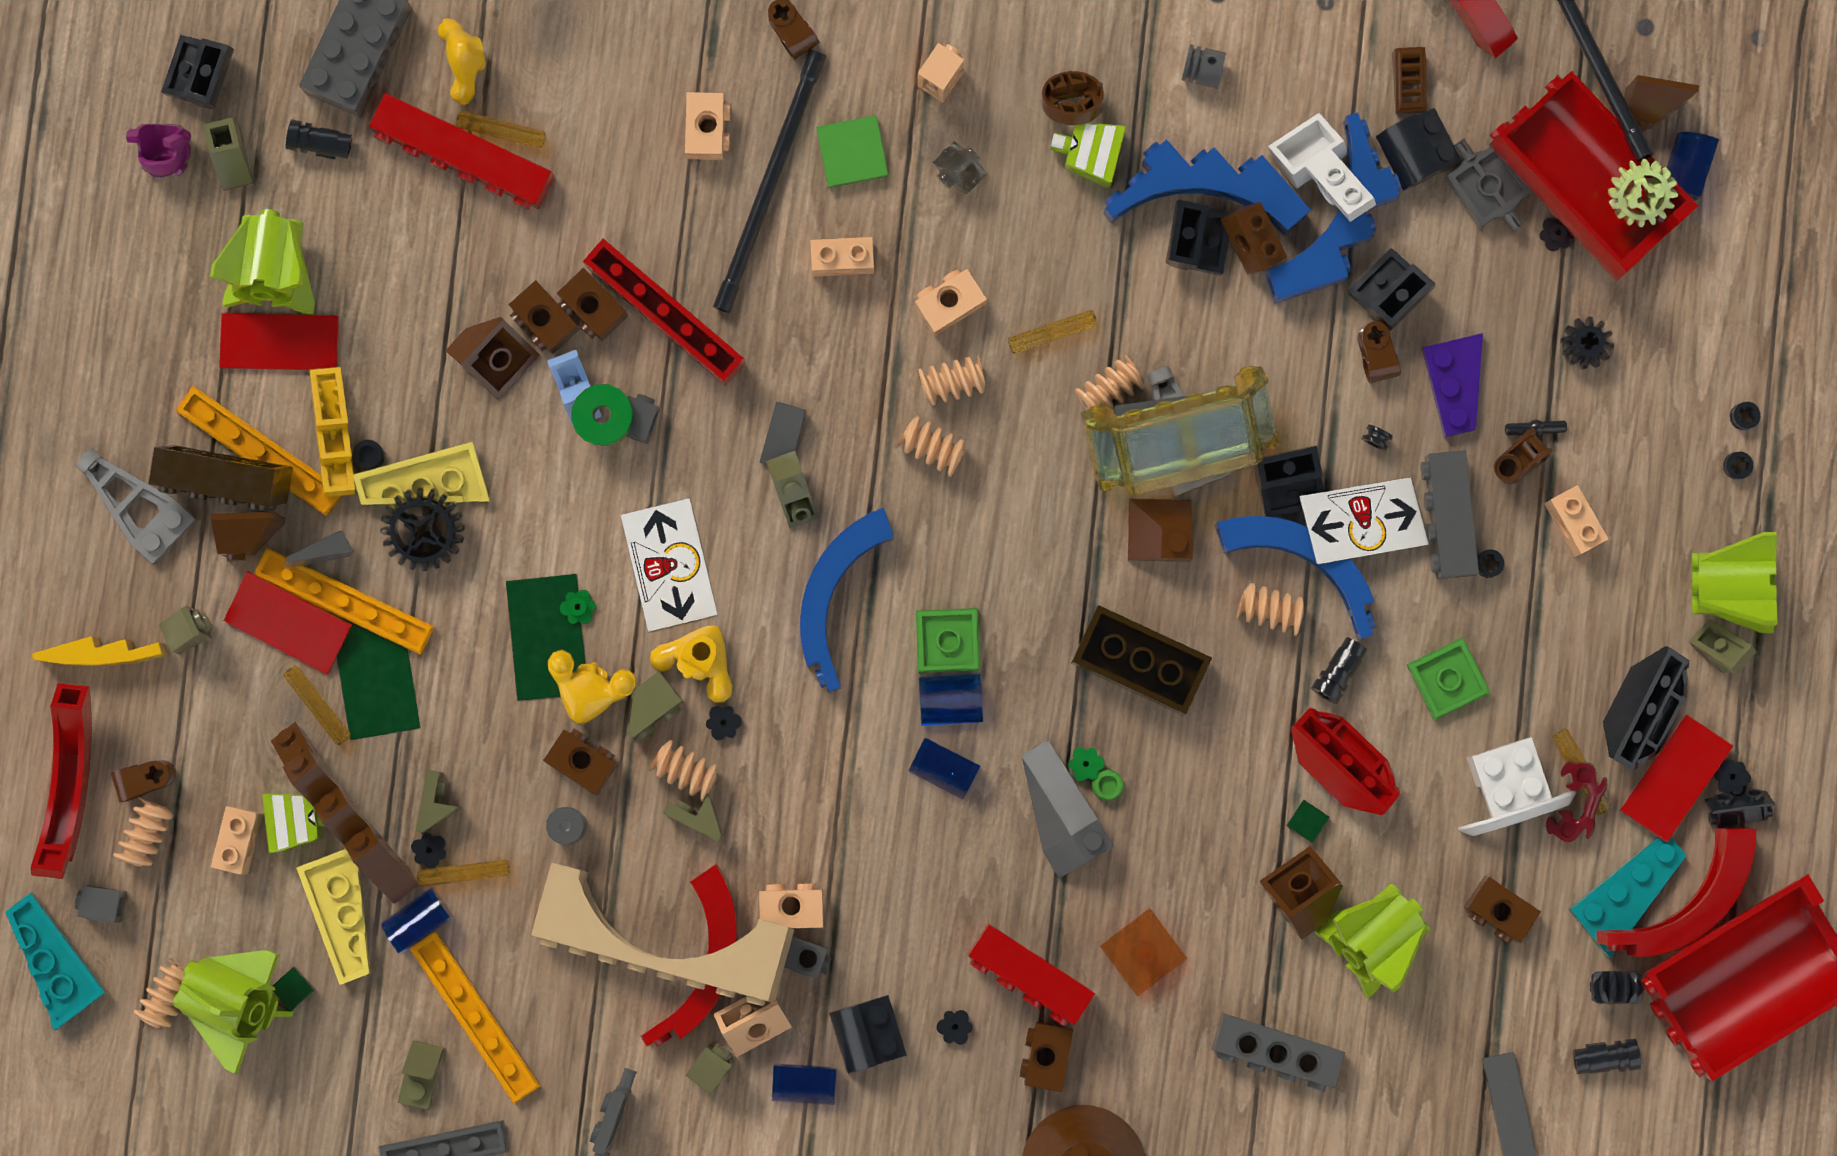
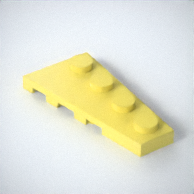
M474 441L353 475L361 505L396 504L394 498L397 495L407 501L405 497L406 490L410 489L414 497H417V489L419 487L424 488V496L427 497L432 488L436 489L434 498L438 500L443 493L447 494L448 497L445 502L491 501Z
M347 850L338 851L297 867L296 869L339 985L371 974L360 869L353 863Z

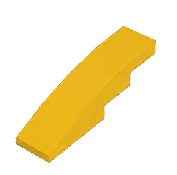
M341 367L310 370L323 496L355 495Z
M94 636L32 653L33 660L70 666H114L139 663L168 656L164 643L157 642L134 649L131 640L123 639L101 646L99 638Z

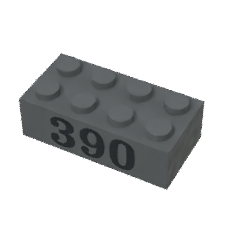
M339 0L299 84L304 93L361 118L412 10L408 0Z

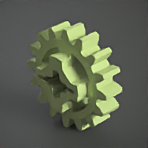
M1642 159L1640 166H1637L1634 161H1630L1629 170L1626 171L1622 167L1619 168L1622 176L1620 178L1612 177L1611 181L1616 187L1608 189L1609 195L1613 198L1609 201L1612 209H1616L1615 214L1619 219L1624 217L1628 225H1631L1636 220L1638 226L1643 227L1645 220H1649L1652 225H1655L1656 216L1659 215L1664 219L1667 217L1664 209L1674 208L1670 198L1678 197V193L1672 188L1677 183L1673 177H1670L1671 173L1667 167L1661 169L1662 166L1656 160L1650 166L1646 159ZM1644 175H1650V176H1654V177H1652V178H1646V177H1644ZM1641 185L1644 187V201L1641 198ZM1637 207V208H1639V209H1641V210L1638 211V210H1632V209Z

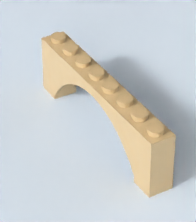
M551 862L531 933L532 936L540 938L539 944L556 949L558 943L570 946L568 952L585 957L588 951L599 954V961L616 965L618 959L628 962L627 969L642 973L646 972V968L658 971L656 977L675 981L676 976L687 979L686 985L703 990L706 984L717 987V994L734 998L735 993L747 995L746 1002L764 1006L765 1001L775 1002L794 928L758 919L757 926L747 935L730 946L712 954L688 959L658 957L632 945L608 923L591 894L587 883L589 872Z

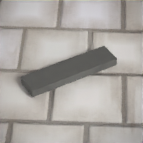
M1514 1052L1482 1058L1502 1155L1536 1156Z
M500 1120L379 1146L380 1156H490L508 1152L509 1147L504 1121Z

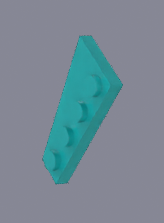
M1656 837L1568 910L1607 958H1611L1616 951L1607 950V945L1597 943L1596 930L1633 929L1687 855L1672 837L1667 843Z
M33 892L5 911L18 945L23 950L30 974L35 979L42 1003L46 1006L54 1031L61 1028L107 993L106 989Z

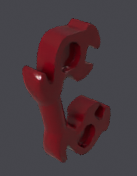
M1569 760L1563 766L1560 775L1564 777L1571 773L1573 782H1568L1566 787L1573 791H1579L1581 787H1587L1588 799L1583 815L1578 820L1574 819L1573 812L1568 809H1560L1558 811L1562 816L1558 823L1555 822L1552 815L1548 817L1546 821L1548 834H1554L1564 842L1574 841L1584 829H1586V839L1592 836L1596 827L1595 817L1599 803L1608 786L1606 777H1603L1602 782L1598 784L1596 768L1592 763Z

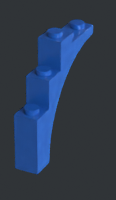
M1358 112L1346 116L1343 126L1348 143L1349 170L1374 197L1376 205L1371 209L1396 201L1399 197L1398 192L1401 191L1399 178L1396 173H1391L1390 167L1377 170V166H1380V161L1375 148L1370 149L1367 140L1370 137V131L1366 120H1361ZM1338 209L1327 230L1308 249L1292 260L1268 270L1265 276L1274 303L1277 304L1345 282L1349 277L1347 272H1350L1351 268L1346 254L1341 255L1340 251L1371 241L1374 237L1373 232L1376 231L1372 215L1364 212L1350 222Z
M1166 139L1162 144L1156 141L1143 153L1145 158L1143 159L1142 166L1147 173L1144 174L1143 171L1138 172L1128 182L1130 187L1121 194L1118 190L1105 201L1107 207L1104 210V215L1112 223L1129 210L1154 199L1176 194H1204L1226 198L1244 206L1261 201L1270 222L1282 234L1286 235L1308 216L1311 209L1263 155L1256 160L1250 157L1238 168L1241 172L1238 174L1214 147L1208 153L1205 149L1199 152L1190 161L1193 164L1191 167Z

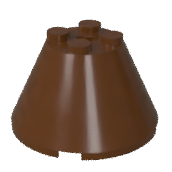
M1074 1105L1056 1111L1044 1118L1027 1139L1022 1156H1145L1138 1136L1121 1117L1101 1107Z

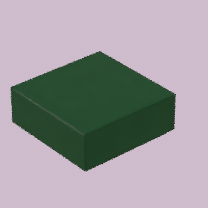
M1302 800L1286 826L1313 843L1330 817L1306 800Z
M295 966L272 985L275 988L272 991L290 1011H293L316 990Z

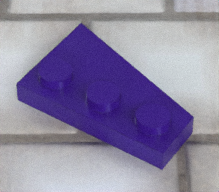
M1483 333L1422 348L1444 438L1476 430Z

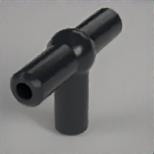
M1535 419L1526 423H1508L1505 425V434L1507 436L1523 435L1528 430L1534 428L1537 431L1536 436L1543 443V434L1565 433L1567 431V422L1565 420L1542 422ZM1531 444V449L1537 454L1538 451Z

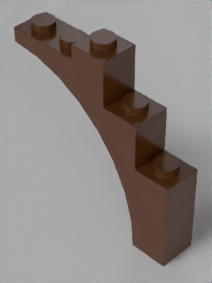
M294 722L271 740L284 764L282 768L291 784L314 807L322 823L344 845L353 863L393 904L415 889L419 884L410 868L392 850L350 799L322 761L302 728Z

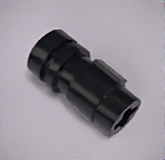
M291 119L288 126L285 148L291 151L300 149L301 153H307L308 151L316 152V156L334 160L336 157L348 159L352 145V135L338 130L312 127V123L308 122L303 125L302 121Z
M1346 637L1328 663L1327 669L1320 672V679L1315 680L1311 689L1325 700L1338 704L1343 696L1341 692H1345L1348 688L1347 682L1359 667L1367 649L1359 642Z
M1636 1038L1626 1039L1624 1043H1621L1620 1040L1614 1041L1612 1045H1606L1605 1042L1585 1044V1048L1573 1050L1576 1074L1610 1072V1070L1616 1069L1619 1072H1625L1626 1068L1629 1071L1641 1069L1640 1051Z

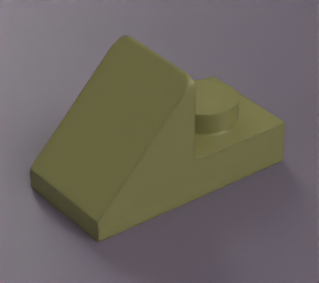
M1710 619L1689 641L1699 653L1722 673L1730 671L1736 675L1757 653L1752 645Z
M427 770L416 832L427 833L462 808L438 803L439 797H444L447 786V779H442L444 772Z
M707 794L697 816L692 814L694 808L682 801L677 800L675 805L668 802L663 812L664 815L718 842L721 841L723 834L710 794Z
M412 1041L402 1069L404 1077L398 1103L427 1110L430 1109L444 1047Z

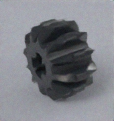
M1589 316L1586 318L1585 324L1580 318L1574 320V327L1569 325L1565 327L1564 331L1568 336L1562 337L1560 343L1569 345L1568 348L1562 351L1563 356H1567L1570 353L1573 355L1569 364L1574 365L1580 360V367L1585 370L1588 368L1589 362L1594 368L1600 366V359L1606 361L1610 358L1606 350L1614 348V343L1605 341V339L1612 335V331L1609 330L1604 333L1601 331L1605 325L1603 321L1594 326V319ZM1585 337L1590 338L1588 342H1593V346L1588 350L1584 348L1586 344H1581V340Z
M1597 971L1591 976V1000L1600 1004H1638L1643 1000L1644 987L1640 981L1643 979V976L1638 972Z

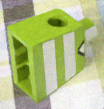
M1096 123L1075 125L1072 137L1054 132L1050 150L1067 154L1064 168L1067 171L1103 187L1110 188L1126 126Z
M262 794L269 853H280L323 839L322 826L325 825L320 820L314 807L303 795Z

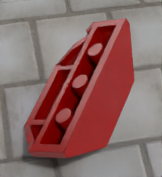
M1309 708L1291 727L1299 764L1344 807L1382 816L1401 795L1399 788L1395 785L1394 775L1388 760L1342 716Z

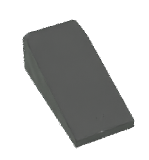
M776 401L759 463L767 465V460L796 450L807 413L805 409Z
M339 530L287 556L284 565L286 568L346 558L351 556L353 550L343 531Z

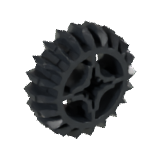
M423 487L417 489V497H414L413 492L408 489L405 492L407 501L397 495L394 500L398 507L392 504H388L386 510L393 516L383 515L381 519L383 523L390 526L381 528L380 533L391 536L383 541V546L393 544L394 548L389 552L390 557L395 556L399 552L402 556L398 564L403 565L406 559L411 560L409 566L411 570L416 568L417 562H421L422 571H427L429 561H431L435 569L440 568L439 558L445 563H449L451 557L447 551L452 554H458L459 548L454 543H463L464 537L456 534V532L464 531L465 524L455 523V521L463 517L462 512L452 514L451 511L457 506L456 502L453 501L446 506L444 502L448 495L443 493L439 500L435 499L436 489L434 488L430 490L428 497L424 496ZM414 506L431 507L424 516H416L412 513L409 515L404 512ZM439 513L447 523V539L441 535L442 532L435 526V519ZM430 517L431 520L427 531H431V533L425 532L415 541L414 539L419 529L415 525L421 526ZM398 520L402 521L411 533V539L407 545L400 538ZM423 542L441 546L439 549L428 553L414 551Z

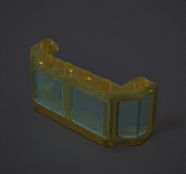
M1246 366L1241 368L1239 373L1234 376L1236 386H1221L1214 392L1206 394H1190L1185 399L1175 402H1159L1154 407L1144 410L1132 409L1121 416L1116 417L1113 409L1105 405H1095L1087 411L1081 412L1094 476L1100 491L1110 492L1112 487L1121 486L1126 488L1128 495L1137 496L1253 466L1262 461L1263 450L1267 447L1275 449L1280 445L1279 433L1274 425L1267 390L1269 381L1262 366Z

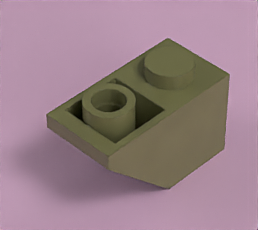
M231 117L203 124L209 154L223 191L254 184L239 123Z
M793 451L767 460L766 463L789 528L818 519L819 517L796 452Z
M188 606L181 608L159 624L172 653L180 654L212 638L209 630L213 629L206 613H200L199 610Z
M660 671L634 690L628 731L629 736L633 740L637 737L644 740L657 730L654 724L663 717L666 721H669L681 711L679 705L683 703V700Z
M719 1043L715 1046L708 1044L685 1076L711 1095L734 1064V1061L730 1059L732 1053Z

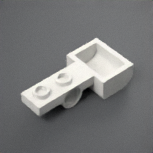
M1320 113L1268 146L1275 164L1296 189L1313 179L1330 205L1335 204L1350 222L1376 205L1374 197L1341 161V159L1348 155L1345 142Z

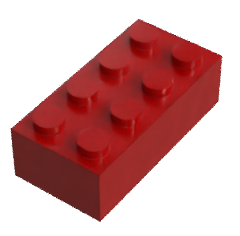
M987 923L967 954L972 958L969 963L971 966L985 975L989 970L998 975L997 983L1013 992L1015 987L1025 993L1022 997L1025 1001L1037 1009H1040L1043 1004L1051 1010L1049 1016L1065 1027L1068 1022L1076 1025L1096 994L989 923Z

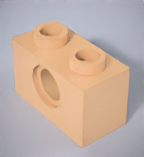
M938 43L918 72V87L944 103L963 75L964 59L961 58L962 53L949 44L944 47Z
M687 92L685 155L687 159L724 160V151L730 150V133H724L725 121H730L731 103L725 102L724 93ZM705 120H713L717 124L715 130L710 133L702 132L700 125Z
M872 237L810 240L813 277L874 274Z
M956 269L943 278L945 283L935 289L931 285L917 294L919 299L915 301V307L934 337L986 305L987 299L968 269L961 273ZM946 293H951L957 297L958 302L955 306L948 308L941 304L940 298Z
M1578 485L1544 503L1574 557L1608 540L1607 535Z
M226 806L211 868L240 875L249 873L263 817L262 813Z
M816 883L797 884V890H785V884L766 885V891H759L761 920L790 928L824 927L823 889L816 890ZM788 897H795L800 902V910L795 915H788L783 910V902Z
M746 996L714 1013L721 1033L736 1057L792 1028L777 997L775 1002L765 1001L764 1006L746 1002Z

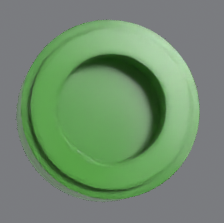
M1113 770L1098 772V777L1092 780L1093 793L1104 801L1116 799L1123 790L1121 776Z

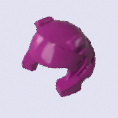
M141 124L136 129L130 128L127 131V143H137L138 160L145 172H148L153 177L162 178L174 173L176 176H180L186 170V162L191 154V146L189 144L191 133L181 127V125Z

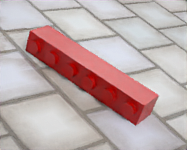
M387 93L384 94L369 124V127L375 133L374 138L388 145H391L392 141L403 146V152L415 158H419L420 154L430 158L429 163L443 171H446L449 167L458 172L457 177L470 184H474L475 180L486 185V191L498 197H502L504 193L514 198L512 202L515 205L529 210L531 206L539 210L555 178L552 171Z
M604 238L583 260L588 270L723 385L727 386L746 364L745 359Z

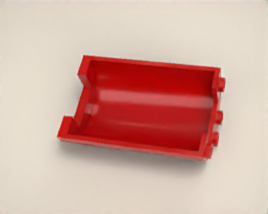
M1571 71L1563 79L1557 75L1544 87L1548 92L1530 109L1525 105L1512 117L1514 121L1511 124L1507 121L1499 125L1489 135L1493 139L1489 146L1615 281H1618L1668 233L1689 216L1698 205L1677 183L1672 188L1676 190L1678 197L1670 198L1674 208L1664 209L1667 216L1665 219L1659 215L1656 216L1655 225H1652L1649 220H1645L1643 227H1639L1636 220L1631 225H1628L1624 217L1621 219L1615 214L1616 209H1612L1609 201L1613 198L1609 195L1608 189L1616 187L1611 179L1612 177L1620 178L1622 176L1619 171L1620 167L1626 171L1629 170L1630 161H1634L1637 166H1640L1641 162L1636 161L1617 118ZM1652 156L1647 159L1650 166L1655 161ZM1644 175V177H1646V178H1652V177H1654V176H1650V175ZM1641 185V198L1644 201V187ZM1636 207V208H1633L1632 210H1638V211H1639V210H1641V209H1639V208Z
M1805 874L1646 971L1644 978L1640 980L1644 989L1653 1000L1649 1004L1652 1012L1659 1020L1663 1018L1669 1028L1665 1030L1667 1037L1675 1047L1678 1045L1682 1047L1691 1059L1689 1063L1699 1078L1704 1075L1710 1081L1716 1080L1837 1006V934L1819 904L1824 902V899L1809 874Z

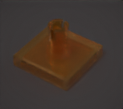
M1150 908L1100 945L1101 949L1137 996L1187 960V957Z

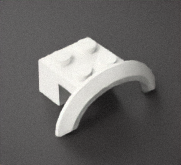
M1532 737L1467 757L1476 787H1481L1491 818L1458 827V830L1475 836L1513 825L1570 805L1576 791L1571 790L1552 798Z

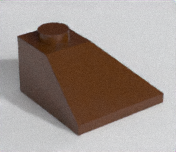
M1637 75L1625 88L1624 99L1639 128L1645 132L1684 106L1699 91V85Z
M502 317L466 328L445 350L497 399L540 356Z
M1129 499L1128 561L1190 562L1193 558L1191 500Z
M275 512L211 514L217 554L227 557L228 562L246 561V556H255L285 524V517Z
M1311 846L1259 881L1301 940L1328 922L1343 887L1339 879Z

